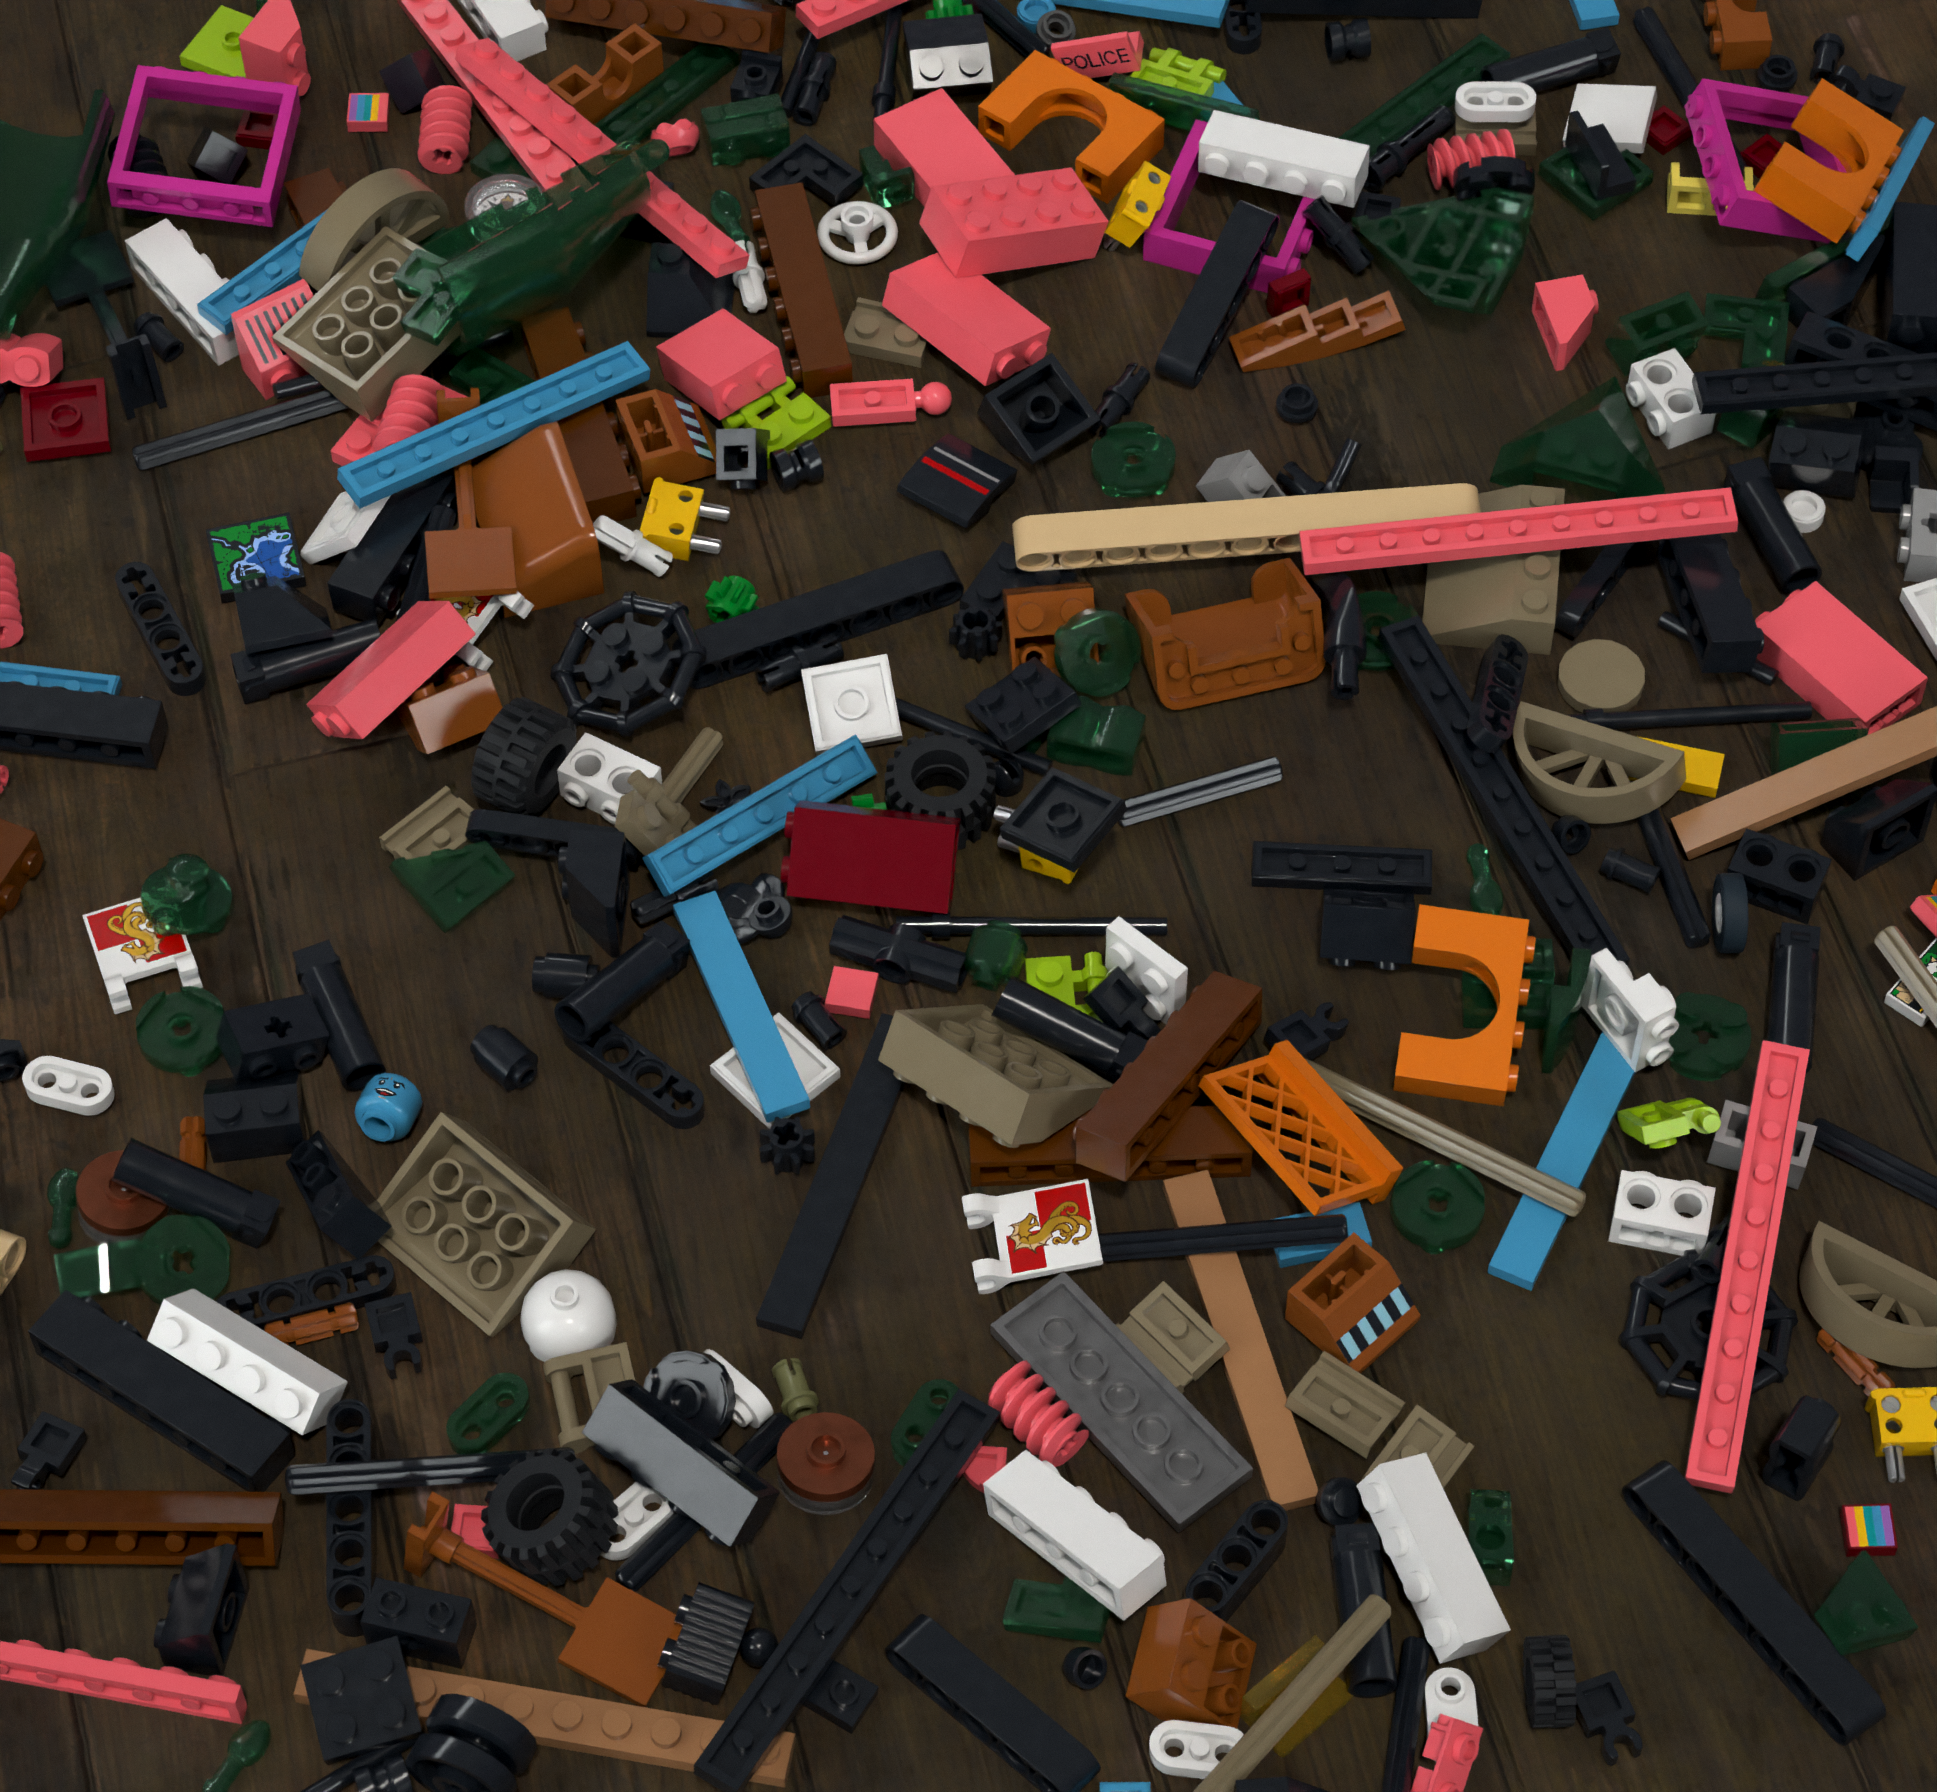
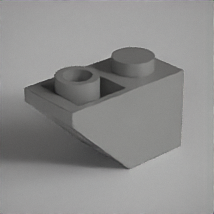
M1250 450L1216 458L1196 485V488L1208 502L1286 496Z

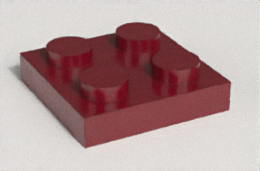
M104 377L20 388L23 443L27 462L111 452L107 388Z

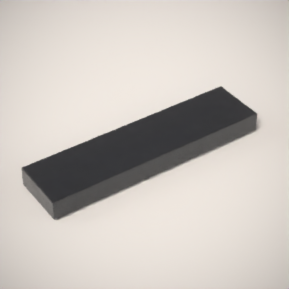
M1253 841L1252 887L1324 890V887L1431 895L1432 849Z

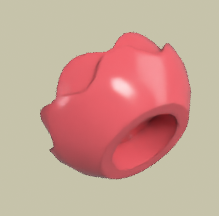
M680 119L674 125L663 122L658 125L656 130H651V144L656 151L666 157L687 154L694 150L700 136L699 128L695 125V122H690L687 119Z

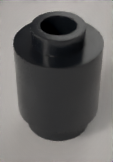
M547 952L546 957L536 956L532 970L533 992L543 993L545 998L564 999L600 972V965L593 964L591 955Z
M488 1025L475 1036L471 1043L470 1052L474 1055L475 1063L506 1090L524 1088L535 1078L538 1071L537 1054L504 1027L498 1028L496 1025Z

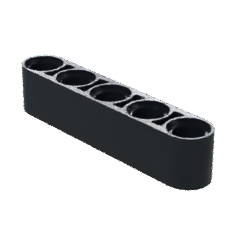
M1243 200L1236 204L1158 355L1155 365V372L1193 389L1197 387L1276 234L1280 218L1278 214Z
M345 1399L334 1404L329 1410L326 1419V1463L376 1460V1438L369 1409L364 1403L356 1399ZM360 1426V1429L353 1433L342 1432L347 1427ZM376 1489L326 1492V1598L332 1621L337 1631L347 1637H358L364 1635L360 1621L377 1577ZM350 1513L361 1514L360 1517L352 1521L342 1520L344 1516ZM348 1558H362L360 1562H358L355 1565H342L343 1561H345ZM353 1601L362 1603L356 1610H342L343 1606Z
M919 1614L885 1648L884 1651L888 1660L905 1678L1039 1791L1081 1792L1101 1771L1098 1760L1082 1743L929 1616Z

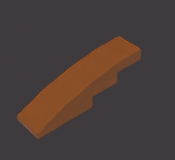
M1388 290L1354 306L1350 305L1346 297L1309 313L1304 304L1232 335L1229 339L1242 371L1248 372L1284 367L1325 358L1368 345L1406 329Z

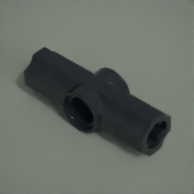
M843 915L837 919L829 943L830 954L872 966L874 971L879 973L880 977L896 984H906L910 979L957 993L964 985L970 965V954L926 941L925 936L919 930L901 923L893 924L888 929Z

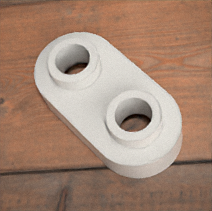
M1468 82L1461 85L1456 92L1455 111L1462 119L1470 122H1522L1534 114L1536 93L1532 87L1522 82Z
M42 1056L32 1060L25 1067L22 1075L28 1097L38 1104L90 1116L102 1113L109 1108L114 1100L115 1092L111 1078L106 1071L98 1067L55 1056ZM48 1082L55 1083L52 1087L49 1088L42 1087L44 1084ZM90 1093H98L94 1097L85 1098Z
M706 1349L703 1353L712 1355L723 1364L734 1383L736 1403L732 1419L742 1427L750 1425L753 1428H759L773 1415V1408L768 1399L723 1357L711 1349Z
M638 1482L631 1485L613 1501L618 1507L619 1514L613 1519L618 1524L616 1534H622L625 1538L621 1542H611L612 1545L608 1552H601L600 1555L609 1560H623L630 1557L675 1513L668 1505V1499L657 1490L644 1487ZM652 1502L661 1505L656 1511L645 1509V1506Z
M1441 1668L1433 1672L1426 1681L1423 1696L1427 1738L1431 1729V1722L1437 1723L1439 1714L1478 1726L1475 1687L1471 1678L1456 1668ZM1444 1686H1453L1459 1693L1449 1696L1442 1691V1688Z
M1169 1720L1159 1724L1153 1730L1149 1740V1757L1152 1764L1162 1773L1205 1779L1219 1763L1215 1756L1223 1752L1228 1753L1244 1734L1230 1726ZM1169 1747H1178L1183 1753L1178 1757H1171L1165 1750Z

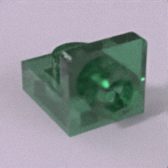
M874 145L859 149L860 172L863 174V184L874 204L887 208L914 199V172L911 167L892 171L889 161L881 159Z

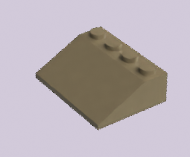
M385 226L272 336L274 343L343 404L372 422L386 408L394 382L401 376L410 374L420 375L485 310V307L471 277Z
M1522 484L1480 493L1481 513L1564 504L1565 489ZM1560 550L1428 563L1422 621L1435 643L1487 649L1498 635L1504 634L1518 640L1524 646L1527 653L1550 655L1556 618Z
M984 1004L895 1010L878 1059L894 1070L893 1075L897 1079L918 1085L927 1091L926 1096L930 1100L951 1106L960 1112L959 1117L963 1121L975 1126H982L993 1133V1139L996 1142L1011 1148H1018L1020 1144L1042 1142L1092 1109L1097 1104L1101 1093L1106 1088L1110 1089L1113 1086L1107 1080L1060 1051L991 1016L993 1010Z
M440 1112L377 1199L392 1225L378 1242L490 1337L498 1334L522 1311L524 1297L533 1284L551 1272L567 1269L596 1231L594 1226L469 1123L443 1112Z

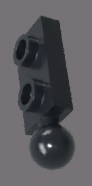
M756 1627L748 1630L743 1635L739 1645V1652L742 1659L748 1665L761 1668L779 1643L774 1633L770 1630ZM833 1660L802 1705L852 1734L878 1695L879 1686Z

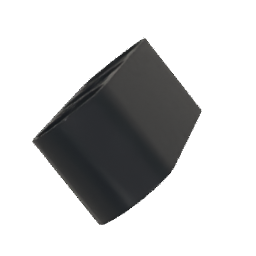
M1260 1500L1250 1505L1189 1579L1186 1585L1185 1599L1192 1598L1194 1601H1197L1200 1598L1206 1597L1216 1600L1218 1602L1217 1605L1204 1608L1227 1623L1284 1551L1288 1528V1516L1285 1509L1279 1503L1272 1500ZM1264 1526L1273 1529L1275 1533L1262 1535L1254 1529ZM1230 1562H1240L1247 1568L1241 1571H1233L1225 1565Z

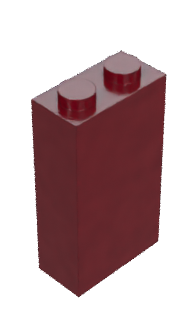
M801 800L795 806L794 812H787L785 821V838L792 839L790 856L784 855L781 865V882L788 883L786 896L948 914L953 903L961 818Z

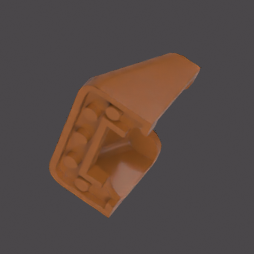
M557 421L537 426L471 466L475 516L479 528L511 527L517 591L535 605L531 611L604 593L596 533ZM505 605L501 606L505 618L517 615Z
M1291 558L1261 565L1251 579V598L1171 615L1168 599L1158 590L1144 589L1125 593L1127 615L1156 695L1167 708L1172 710L1187 709L1308 682L1321 674L1326 662L1323 657L1324 632L1321 600Z

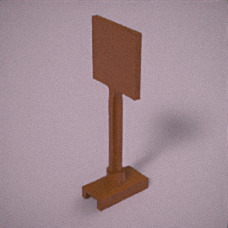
M470 388L471 397L445 398V390H436L438 424L480 406L479 388ZM482 455L454 467L459 528L457 530L425 531L429 599L517 594L511 527L477 528L471 462L481 461Z
M432 1491L427 1499L425 1526L418 1527L412 1524L407 1531L403 1569L421 1578L434 1557L448 1564L454 1562L574 1627L575 1631L557 1662L638 1706L646 1707L666 1672V1669L657 1666L666 1640L671 1638L677 1641L683 1626L674 1622L676 1614L606 1577L590 1606L586 1608L464 1543L463 1537L447 1529L450 1500Z

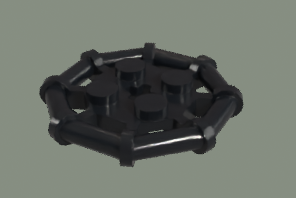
M635 591L624 592L623 598L584 618L578 616L573 621L575 627L558 663L551 667L550 673L551 679L557 682L568 709L567 717L573 720V724L576 726L583 724L619 732L622 737L632 736L637 728L674 709L680 711L685 706L683 699L700 663H703L707 658V650L698 640L688 617L689 609L680 601L669 603L637 595ZM644 614L663 620L654 627L639 623V616ZM625 616V623L610 624L618 620L619 618ZM610 624L609 626H607V627L603 630L602 635H600V634L596 631V630H598V629H600V628H602V627H604V626ZM676 631L682 647L681 650L671 651L667 639ZM587 639H589L594 645L585 664L576 665ZM630 659H635L638 665L636 667H629L626 673H623V664ZM675 667H679L670 688L666 687ZM588 680L592 692L585 699H582L575 682ZM650 696L651 699L660 697L635 710V708L641 706L639 700ZM605 704L618 707L620 711L615 714L599 709Z
M1696 1249L1685 1250L1683 1256L1646 1276H1636L1630 1284L1632 1296L1625 1330L1619 1337L1622 1347L1630 1350L1655 1383L1658 1394L1663 1397L1670 1394L1698 1401L1701 1382L1680 1376L1685 1369H1688L1693 1375L1698 1377L1703 1375L1709 1334L1700 1330V1320L1705 1319L1707 1323L1712 1324L1718 1286L1700 1280L1693 1272V1267L1695 1266L1693 1263L1700 1256ZM1685 1276H1688L1691 1281L1672 1292L1664 1288ZM1770 1284L1762 1329L1771 1328L1773 1330L1769 1353L1760 1347L1758 1348L1755 1366L1759 1369L1754 1371L1750 1395L1774 1382L1782 1383L1789 1374L1786 1364L1793 1327L1797 1325L1798 1318L1796 1311L1789 1309ZM1650 1302H1654L1663 1308L1661 1322L1657 1325L1645 1326ZM1661 1342L1675 1360L1669 1370L1648 1343Z

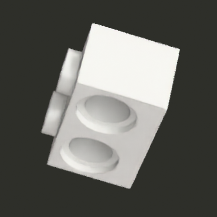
M1676 348L1631 364L1629 381L1626 384L1628 400L1634 407L1640 409L1647 419V424L1652 434L1659 436L1668 449L1712 433L1716 413L1700 414L1692 385L1694 373Z
M585 732L557 769L560 795L570 804L576 807L584 806L601 814L608 822L615 824L621 796L634 790L627 782L628 777L634 771L641 770L648 778H655L662 785L661 767Z
M1622 1170L1608 1242L1681 1256L1684 1255L1685 1250L1696 1249L1697 1253L1701 1254L1708 1238L1716 1188L1704 1186L1694 1180L1677 1181L1656 1177L1654 1174L1646 1171L1630 1172ZM1631 1204H1641L1647 1208L1639 1209L1632 1206ZM1678 1213H1688L1692 1215L1693 1218H1686L1679 1215Z

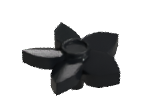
M719 779L715 785L717 796L707 797L699 803L704 809L716 810V815L748 797L751 793V787L737 785L731 790L725 781Z

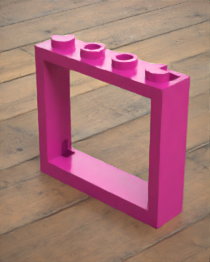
M137 65L107 180L112 207L273 227L301 112L298 86L284 82L251 80L241 76L228 77L207 74L202 71L189 72L167 69L162 66ZM148 97L278 114L261 188L129 171Z
M1702 78L1693 94L1688 96L1689 100L1684 107L1719 225L1836 244L1755 191H1748L1746 189L1725 120L1729 119L1796 131L1791 125L1808 99V96ZM1798 132L1807 156L1827 168L1847 173L1844 166L1833 154ZM1846 230L1837 244L1848 246L1854 234Z
M1196 119L1171 172V179L1164 193V203L1161 209L1156 211L1149 228L1144 231L1143 260L1200 275L1216 242L1174 231L1200 174L1198 172L1199 141L1208 122ZM1303 196L1277 258L1268 255L1264 256L1248 288L1268 293L1269 282L1300 270L1301 253L1308 254L1314 236V230H1312L1314 224L1311 223L1302 211L1315 199Z

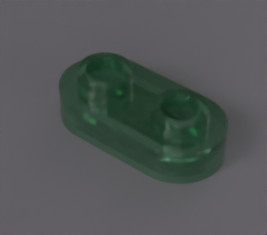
M499 1373L486 1380L449 1417L446 1432L451 1448L457 1454L488 1452L528 1412L530 1397L525 1381L512 1373ZM510 1399L514 1401L513 1404L508 1407H501L498 1405L502 1400ZM470 1432L480 1433V1436L476 1439L468 1440L464 1438Z
M935 1379L923 1384L916 1392L891 1433L892 1455L900 1465L905 1466L922 1442V1440L910 1442L907 1437L912 1434H918L924 1439L959 1388L954 1383L943 1379ZM935 1397H944L947 1400L944 1404L940 1405L931 1402Z

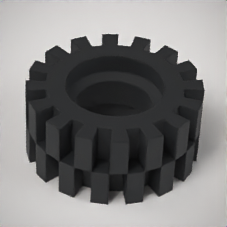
M1567 1635L1526 1636L1523 1644V1676L1525 1682L1523 1686L1524 1693H1526L1525 1705L1526 1709H1528L1527 1717L1528 1721H1530V1727H1573L1575 1724L1574 1718H1576L1575 1705H1577V1696L1575 1694L1576 1679H1574L1575 1665L1574 1661H1572L1573 1651L1572 1647H1570L1569 1637Z

